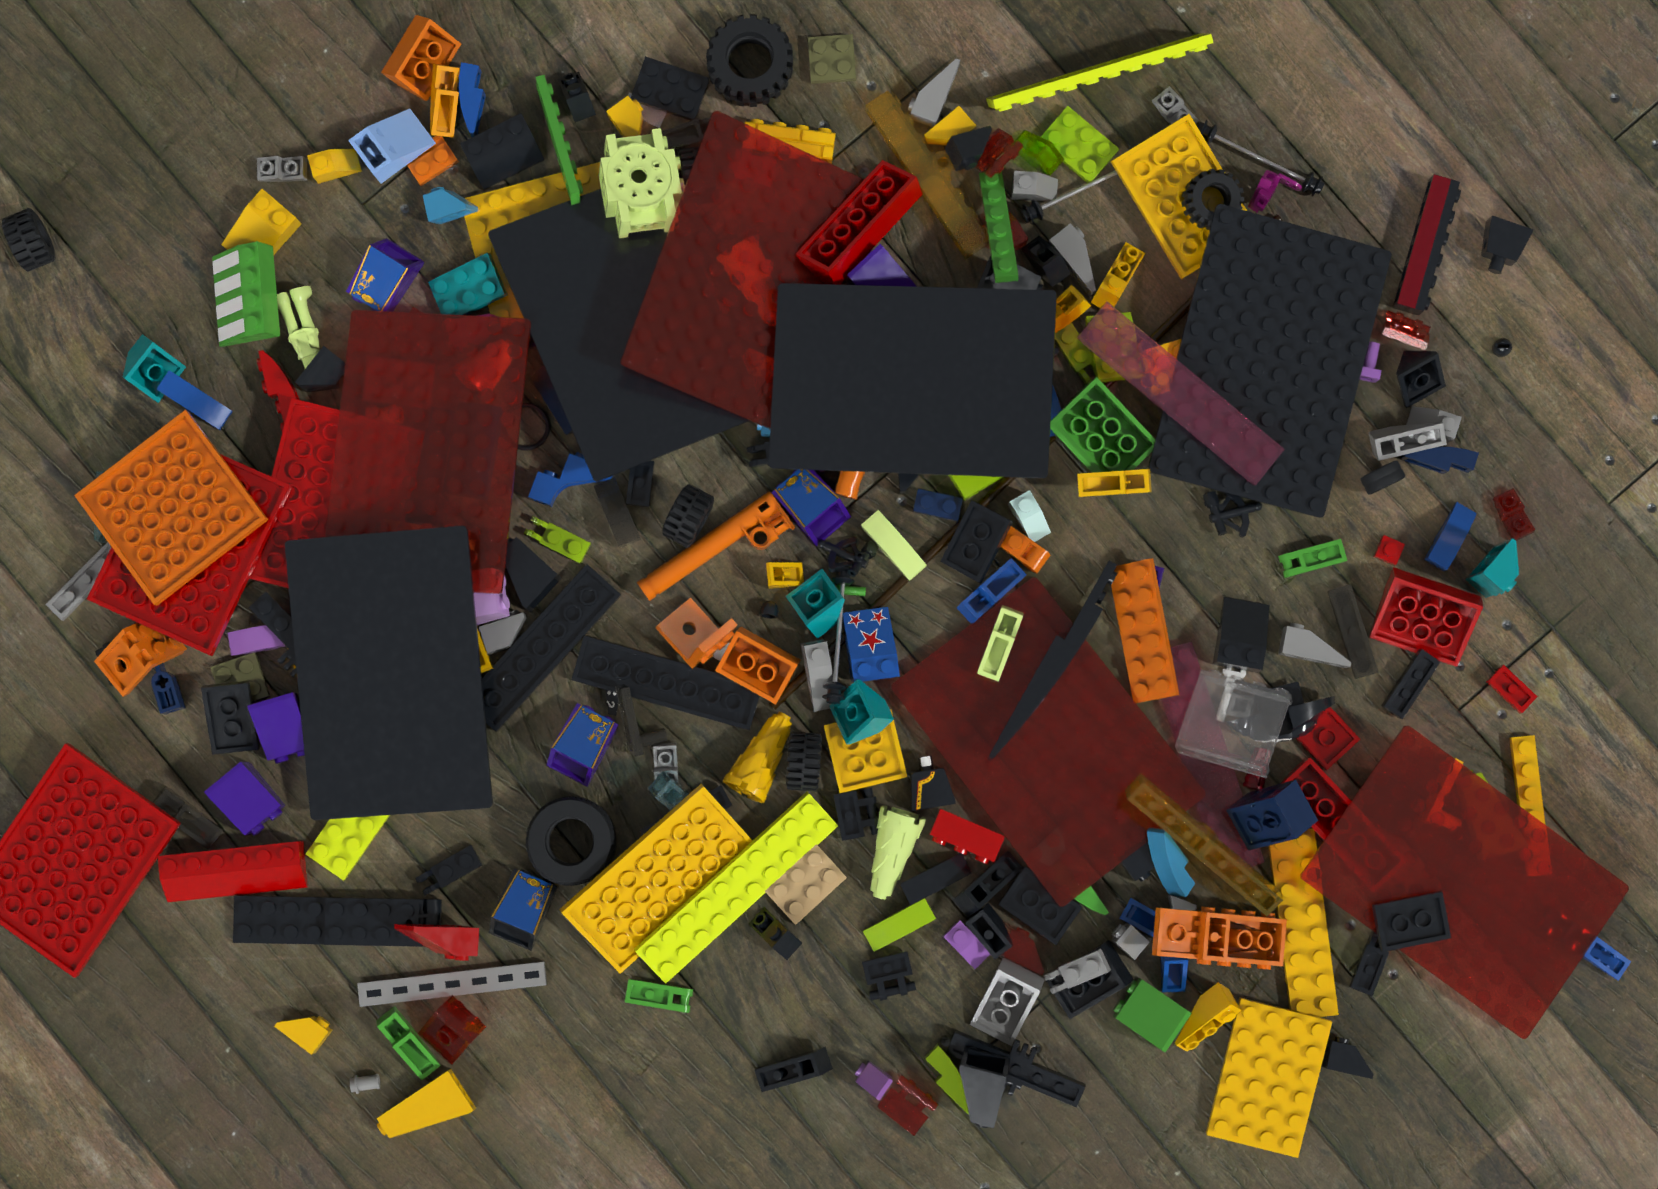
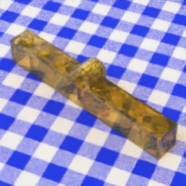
M886 91L866 104L865 112L904 170L917 177L923 198L966 260L989 244L987 229L984 225L980 226L977 222V214L971 206H966L963 201L965 197L958 187L955 189L951 184L952 178L950 175L954 170V166L946 151H939L937 153L933 150L929 151L925 145L927 141L920 131L918 133L915 131L912 118L908 113L904 114L900 107L902 105L898 97ZM945 162L948 166L942 168L938 165V163Z
M1140 774L1125 789L1127 799L1264 915L1268 916L1283 901L1278 888L1218 839V835L1204 822L1199 823L1144 775Z

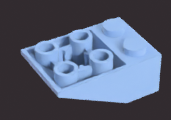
M411 109L367 126L348 140L381 184L436 144Z

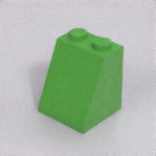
M1140 978L1137 981L1133 980L1126 990L1128 995L1124 1001L1120 999L1115 1005L1113 1017L1163 1052H1166L1192 1013Z

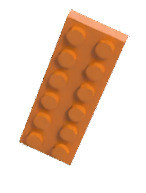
M1149 558L1118 565L1114 570L1118 574L1111 584L1133 703L1179 695L1154 560Z

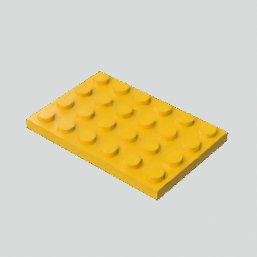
M1188 114L1111 161V164L1181 279L1200 268L1209 230H1206V227H1197L1196 222L1192 224L1189 221L1191 218L1189 215L1185 216L1184 211H1186V207H1182V201H1184L1182 194L1186 191V185L1195 176L1210 169H1215V171L1222 169L1192 117ZM1206 187L1202 192V202L1209 211L1214 212L1217 205H1224V198L1218 189ZM1241 203V206L1243 207L1242 210L1247 211L1244 204Z
M1240 997L1238 1005L1242 1011L1234 1018L1206 1135L1298 1158L1332 1021Z

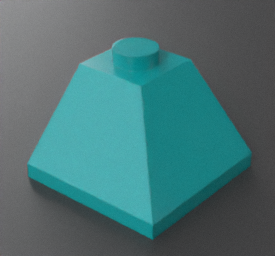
M142 334L128 352L123 378L159 403L164 394L158 391L157 387L167 372L170 370L180 376L186 366Z
M823 569L786 595V598L802 621L817 639L836 625L845 601Z
M858 679L841 694L845 697V700H841L840 704H831L829 706L847 745L880 733L894 720L886 700Z

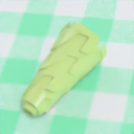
M881 806L877 823L876 851L871 870L873 874L870 890L873 891L874 897L886 900L887 896L892 895L897 881L901 878L906 861L912 853L916 839H919L926 818L921 817L918 821V814L892 807L891 811H887V806Z

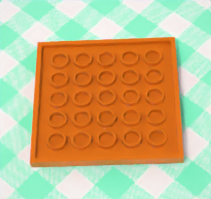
M184 410L74 495L148 598L156 606L269 520L187 410Z

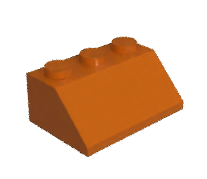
M415 15L381 73L403 89L424 101H428L431 96L433 64L449 66L461 43L430 18Z
M740 627L735 632L715 671L768 701L777 704L801 659L749 630Z

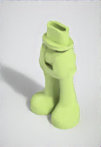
M310 286L289 290L303 327L301 329L298 328L289 293L282 292L277 294L278 309L287 327L289 343L292 344L298 354V360H302L304 369L320 351L319 331L314 326L307 305V299L312 295Z

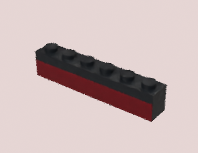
M1435 174L1428 180L1392 308L1418 316L1424 310L1427 311L1431 301V297H1428L1430 288H1434L1437 276L1434 273L1436 267L1439 268L1443 259V254H1440L1442 245H1446L1449 233L1446 230L1448 224H1452L1455 216V211H1452L1454 203L1458 202L1461 195V190L1458 189L1459 181Z

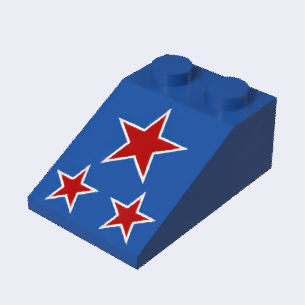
M888 607L844 612L843 625L851 682L854 683L857 679L864 682L900 677Z

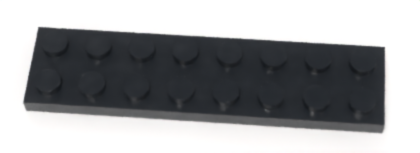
M588 564L582 568L498 660L493 669L489 670L482 678L486 724L495 732L499 731L621 597V594Z
M588 636L583 638L571 679L575 682L749 731L760 697L758 694L722 674L698 667L692 669L687 664Z

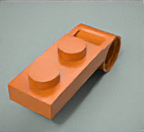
M1012 526L1000 548L1018 559L1026 568L1036 574L1051 556L1044 548Z

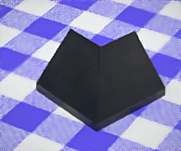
M323 346L295 383L307 393L340 388L339 379L350 366Z
M1403 351L1396 375L1404 406L1408 408L1444 388L1446 384L1439 354L1436 351Z

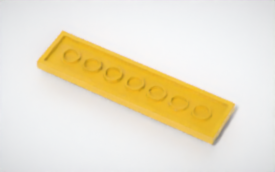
M1308 829L1297 839L1269 845L1268 848L1277 917L1287 919L1283 964L1289 1010L1317 1017L1339 1015L1315 831Z

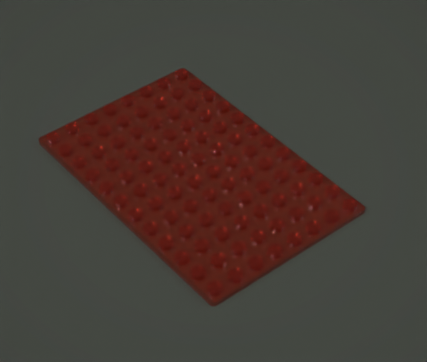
M714 111L710 117L621 358L622 366L770 429L778 286L781 283L826 284L820 281L796 257V253L864 179L724 113Z
M367 310L352 311L325 537L464 525L468 528L474 593H502L531 322L528 319Z
M1033 577L895 681L891 689L1060 907H1064L1148 842L1147 830L1149 828H1166L1206 796V792L1086 640L1029 719L992 761L987 759L1054 638L1057 635L1065 639L1073 625L1041 582ZM1004 605L1023 612L1024 615L998 682L977 674L1000 609Z
M1404 726L1300 875L1304 882L1376 934L1377 930L1372 904L1442 891L1451 938L1398 950L1522 1039L1528 1038L1629 890V886L1410 726Z

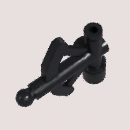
M1216 491L1205 493L1203 495L1204 505L1210 509L1209 520L1215 524L1218 536L1227 533L1225 525L1238 531L1241 538L1245 537L1250 523L1249 513L1260 511L1262 504L1255 502L1254 504L1245 505L1241 497L1225 493L1227 497L1224 502L1219 504ZM1230 500H1232L1237 506L1235 508L1224 510V508L1227 506ZM1241 516V527L1227 519Z
M856 537L841 540L836 545L823 539L818 541L819 548H824L825 551L830 552L828 556L829 571L835 572L836 568L851 566L848 570V574L851 577H855L861 568L866 569L869 559L875 557L879 549L878 545L873 541H867L861 551H859L855 545L857 543ZM851 546L854 553L849 552L844 548ZM836 556L847 560V562L835 563Z

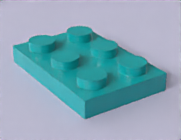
M489 253L477 257L428 282L446 324H448V321L460 319L507 296L493 258Z

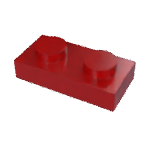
M1501 665L1486 681L1519 714L1523 713L1538 697L1505 665Z

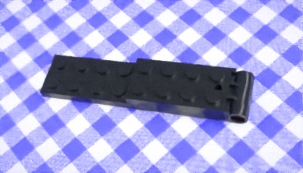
M234 896L233 943L423 947L420 943L394 929V924H408V921L412 920L413 924L441 925L442 899Z

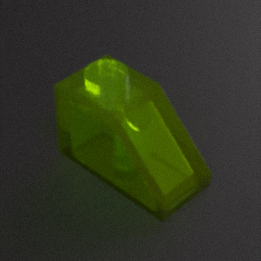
M1026 130L1010 146L1013 151L1033 168L1048 176H1051L1065 160L1051 141Z

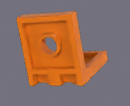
M689 598L660 622L656 629L693 669L699 662L702 664L706 663L713 656V653L718 649L721 650L730 642V639L735 635L733 631L737 624L731 618L718 629L692 598ZM691 625L694 629V634H685L683 626Z
M135 623L122 629L94 662L122 697H124L140 683L153 667L183 654L187 648L183 643L140 623ZM121 660L125 662L126 669L122 667Z

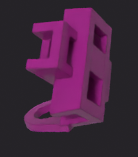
M1266 170L1248 207L1256 213L1259 210L1263 212L1279 183L1296 191H1300L1302 186L1281 173L1277 174Z

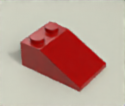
M394 924V929L435 953L445 954V959L469 961V956H478L479 928Z

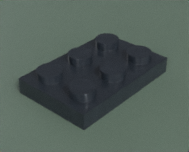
M645 56L631 95V100L636 99L642 105L695 122L710 78Z
M971 500L940 562L978 583H982L1013 521Z
M249 681L203 685L201 692L212 755L259 750V737L247 707L253 704Z
M1024 866L998 904L1055 945H1057L1082 909L1081 905L1040 876L1038 877L1026 866Z
M1442 891L1372 904L1380 951L1382 952L1451 938Z

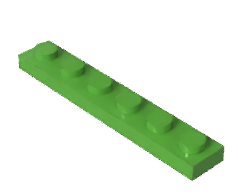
M545 75L537 76V92L571 205L580 203V194L583 193L581 181L576 180L574 175L577 174L575 161H570L569 158L571 154L569 141H564L563 135H566L563 122H558L557 116L560 115L557 102H552L551 99L554 96L551 83L546 82Z
M1002 171L979 173L995 283L1018 281V269Z

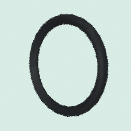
M520 403L513 406L505 414L502 421V432L505 440L514 448L524 451L534 450L540 447L548 438L550 420L547 413L538 405ZM525 407L533 408L540 412L546 424L545 433L541 440L530 446L516 444L507 433V421L511 414Z

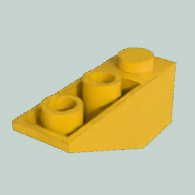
M1125 242L1091 303L1111 314L1144 257L1145 252Z
M1218 982L1199 997L1191 1012L1192 1014L1175 1041L1176 1046L1187 1052L1196 1048L1199 1042L1207 1036L1215 1034L1219 1027L1226 1022L1232 1021L1242 1011L1227 987Z

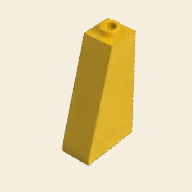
M450 1069L376 1118L379 1122L377 1127L384 1136L387 1134L389 1138L469 1114L476 1109V1106L452 1069Z

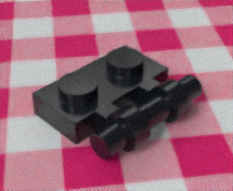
M872 788L863 789L865 799L858 800L856 791L833 795L842 841L865 837L863 827L870 826L872 835L878 833L877 823L879 817L877 816L875 806L877 798L876 796L874 797ZM860 806H866L869 819L862 820Z
M907 951L862 962L867 985L876 983L878 990L869 992L871 1001L880 999V1001L887 1000V997L898 994L904 996L908 995V992L916 990L914 981L905 983L904 976L913 975ZM897 978L898 985L884 987L883 981Z

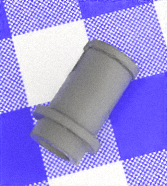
M379 1074L362 1077L354 1075V1078H350L351 1092L359 1094L360 1091L380 1089Z

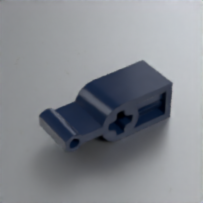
M164 663L155 666L156 673L152 677L151 684L160 714L166 715L185 709L176 676L166 672ZM164 678L168 679L169 682L165 683V686H161Z

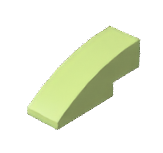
M879 510L861 524L868 536L909 581L927 566Z
M1002 605L977 674L999 682L1022 621L1023 612Z

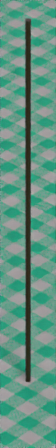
M1277 214L1273 217L1274 219L1283 221L1282 218ZM1192 296L1138 347L1139 352L1150 349L1188 313ZM1116 381L1102 383L1109 389ZM1056 435L1050 437V445L1058 438ZM1003 477L978 503L987 507L1016 478ZM962 518L920 557L925 564L932 560L951 541ZM903 574L867 609L883 607L909 580ZM844 632L841 634L840 647L846 642ZM836 639L828 646L830 657L835 653ZM805 669L786 687L777 704L769 703L775 710L807 680Z

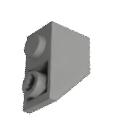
M518 610L509 612L510 616L504 619L490 621L479 627L488 654L491 655L509 649L515 643L527 619L525 613H519Z
M1119 924L1111 934L1113 936L1111 942L1133 960L1149 944V941L1131 924Z

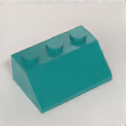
M1511 538L1495 545L1465 579L1485 598L1493 595L1497 596L1499 593L1503 594L1505 591L1509 592L1516 585L1517 581H1515V578L1519 575L1516 540Z

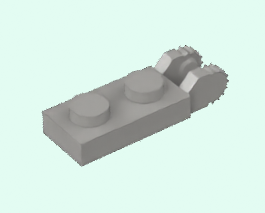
M1098 949L1059 966L1058 969L1045 974L1044 978L1045 980H1051L1060 974L1062 975L1065 982L1052 986L1050 991L1053 994L1108 973L1111 969L1102 950Z

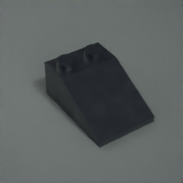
M1229 597L1223 598L1212 665L1255 673L1263 670L1267 647L1270 605Z
M1110 940L1086 953L1089 954L1101 949L1111 969L1108 973L1072 988H1065L1054 993L1069 1019L1125 988L1134 980ZM1061 974L1051 980H1046L1050 988L1058 983L1065 982Z

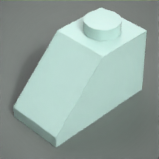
M1030 490L1009 502L1008 506L1025 535L1032 541L1036 542L1051 533L1043 512Z

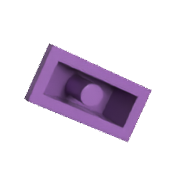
M960 920L954 923L942 935L974 969L990 955L978 938Z
M870 1061L866 1065L861 1063L855 1072V1075L858 1076L855 1079L856 1083L879 1101L893 1082L892 1076Z

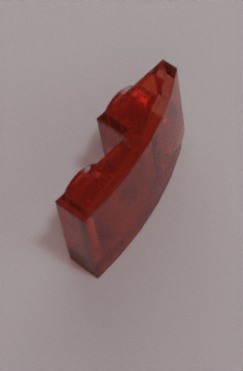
M1514 488L1492 499L1511 538L1518 541L1534 533L1535 528L1524 512L1525 506Z

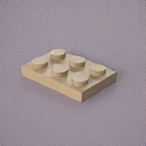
M816 844L765 892L796 925L847 877Z

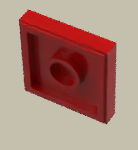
M1331 707L1321 713L1316 726L1310 733L1296 738L1325 771L1360 740Z

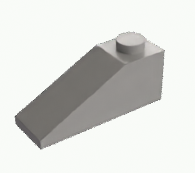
M955 59L920 90L916 99H911L908 111L911 112V120L932 128L938 123L960 65L959 59Z
M1070 223L1052 237L1048 243L1062 255L1071 275L1088 296L1091 297L1094 295L1096 288L1086 243L1083 239L1085 236L1077 226L1073 227Z
M1443 422L1391 426L1369 432L1372 453L1378 461L1447 445Z
M1290 623V626L1283 627L1278 655L1342 668L1351 667V662L1313 632L1305 630L1304 625Z
M821 639L801 643L813 712L830 709L829 706L831 704L826 702L827 699L822 698V695L827 694V689L823 688V685L833 682L827 641Z

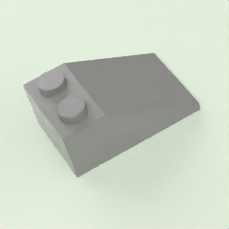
M1003 957L970 1025L1012 1046L1041 991L1045 978Z

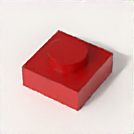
M1383 535L1373 557L1395 566L1405 544Z

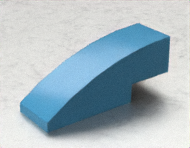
M1149 828L1147 830L1149 849L1162 885L1169 895L1187 897L1195 885V882L1184 868L1189 860L1167 830Z

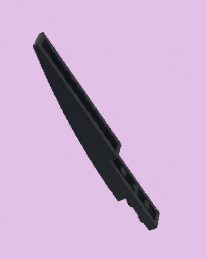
M1110 560L1108 561L1065 639L1057 635L1054 638L987 758L988 760L992 761L1029 719L1080 649L1103 610L1095 604H1101L1106 595L1103 589L1107 583L1111 585L1118 573L1114 571L1117 564Z

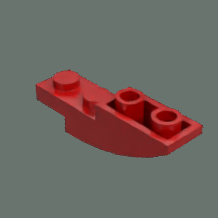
M261 350L258 351L260 358H257V365L259 371H263L264 380L261 381L264 393L268 394L272 399L278 398L275 404L278 414H282L283 422L280 423V427L283 432L291 398L300 399L285 371L273 358Z

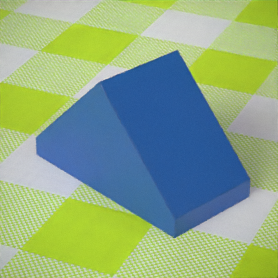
M1160 956L1162 992H1185L1188 958Z

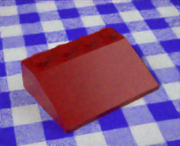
M1393 567L1384 588L1369 638L1417 653L1419 649H1423L1437 660L1457 667L1483 609L1482 597Z

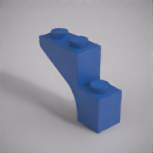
M576 452L575 455L569 453L560 479L557 478L558 474L545 470L544 473L538 471L528 498L552 508L557 496L564 489L576 485L595 483L596 481L593 480L582 453ZM613 476L608 477V478L603 479V480L598 481V482L608 481V480H610Z

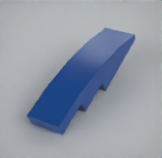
M1547 906L1535 924L1617 981H1619L1631 963L1630 960L1603 940L1591 934L1576 922L1568 919L1552 906Z

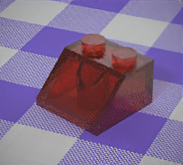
M452 995L435 1011L418 1034L453 1065L478 1038L486 1026L461 1001Z

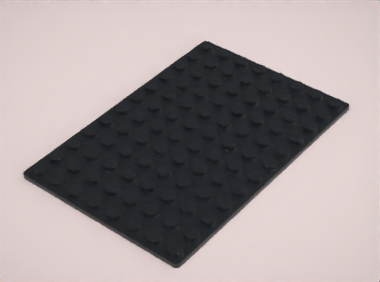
M601 189L580 196V203L571 205L569 200L489 231V239L594 481H601L764 415L765 410L679 215L678 223H675L672 232H664L663 228L629 233L626 238H619L615 217L606 218Z
M1217 205L1148 466L1150 473L1322 518L1325 515L1391 260V252L1227 205Z
M781 283L778 286L769 466L773 469L1046 478L1049 468L1056 292L1054 290Z
M463 525L286 541L285 554L311 818L313 820L492 807L493 796L468 528Z

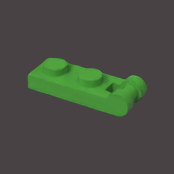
M1341 539L1278 556L1280 563L1284 567V578L1347 561ZM1297 558L1300 567L1293 568L1291 560Z
M628 979L625 1003L690 1013L689 999L690 996H693L694 989ZM674 994L681 995L679 1003H672Z

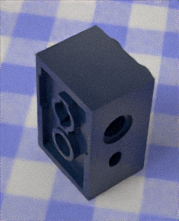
M1297 780L1248 792L1226 810L1248 850L1297 839L1318 821Z

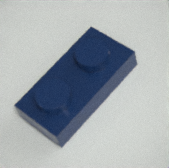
M918 489L913 512L958 522L963 498Z

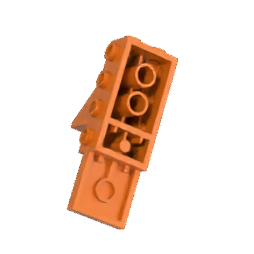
M1156 907L1152 955L1197 959V964L1211 965V961H1217V965L1230 967L1231 962L1237 963V967L1251 968V964H1257L1258 969L1271 970V965L1283 966L1287 919L1275 918V913L1261 912V916H1255V911L1241 910V915L1235 914L1236 910L1221 908V913H1216L1215 908L1201 907V911Z

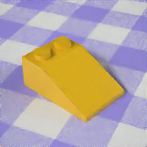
M261 189L245 207L221 245L228 250L237 245L258 241L273 246V253L275 255L300 227L301 223L264 189Z

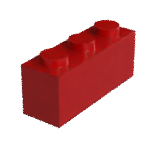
M939 809L929 832V835L933 836L932 841L945 846L946 842L954 845V851L964 855L967 852H971L976 855L975 860L988 864L989 861L995 862L1005 838L1001 834L943 809Z

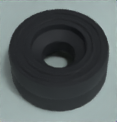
M1396 460L1366 474L1360 479L1367 494L1371 495L1402 480L1406 476L1401 469L1400 463Z

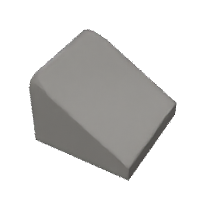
M1168 895L1170 909H1197L1195 904Z

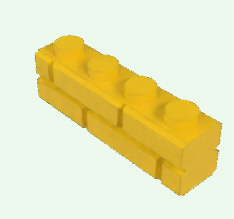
M751 119L750 122L745 121L742 149L750 151L751 154H765L772 157L832 164L836 133H831V129L818 128V131L809 130V127L805 125H796L795 128L786 127L787 124L783 122H773V125L764 124V121L760 119Z

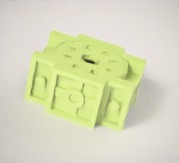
M661 128L652 129L651 134L622 138H616L615 134L606 135L604 158L600 159L598 176L606 218L615 217L619 238H626L629 233L663 228L664 232H672L675 223H678V215H680L679 203L680 200H683L685 185L683 178H679V170H681L679 156L675 157L674 149H668L667 137L662 136Z

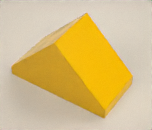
M766 563L769 589L800 586L804 582L802 563Z

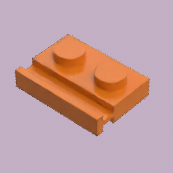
M434 136L432 139L436 144L407 164L420 186L459 162L442 136Z

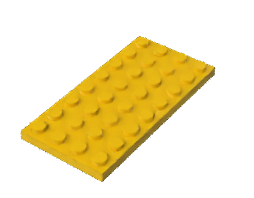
M700 784L559 910L621 974L640 957L634 948L753 840L709 791Z

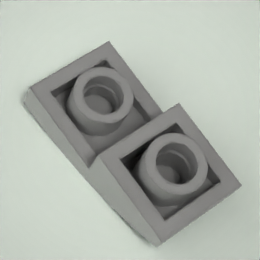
M1170 86L1152 100L1154 106L1169 125L1190 114L1196 126L1199 125V120L1184 105V100Z
M304 156L257 158V180L264 182L306 181L307 158Z
M677 742L653 744L655 793L679 792Z

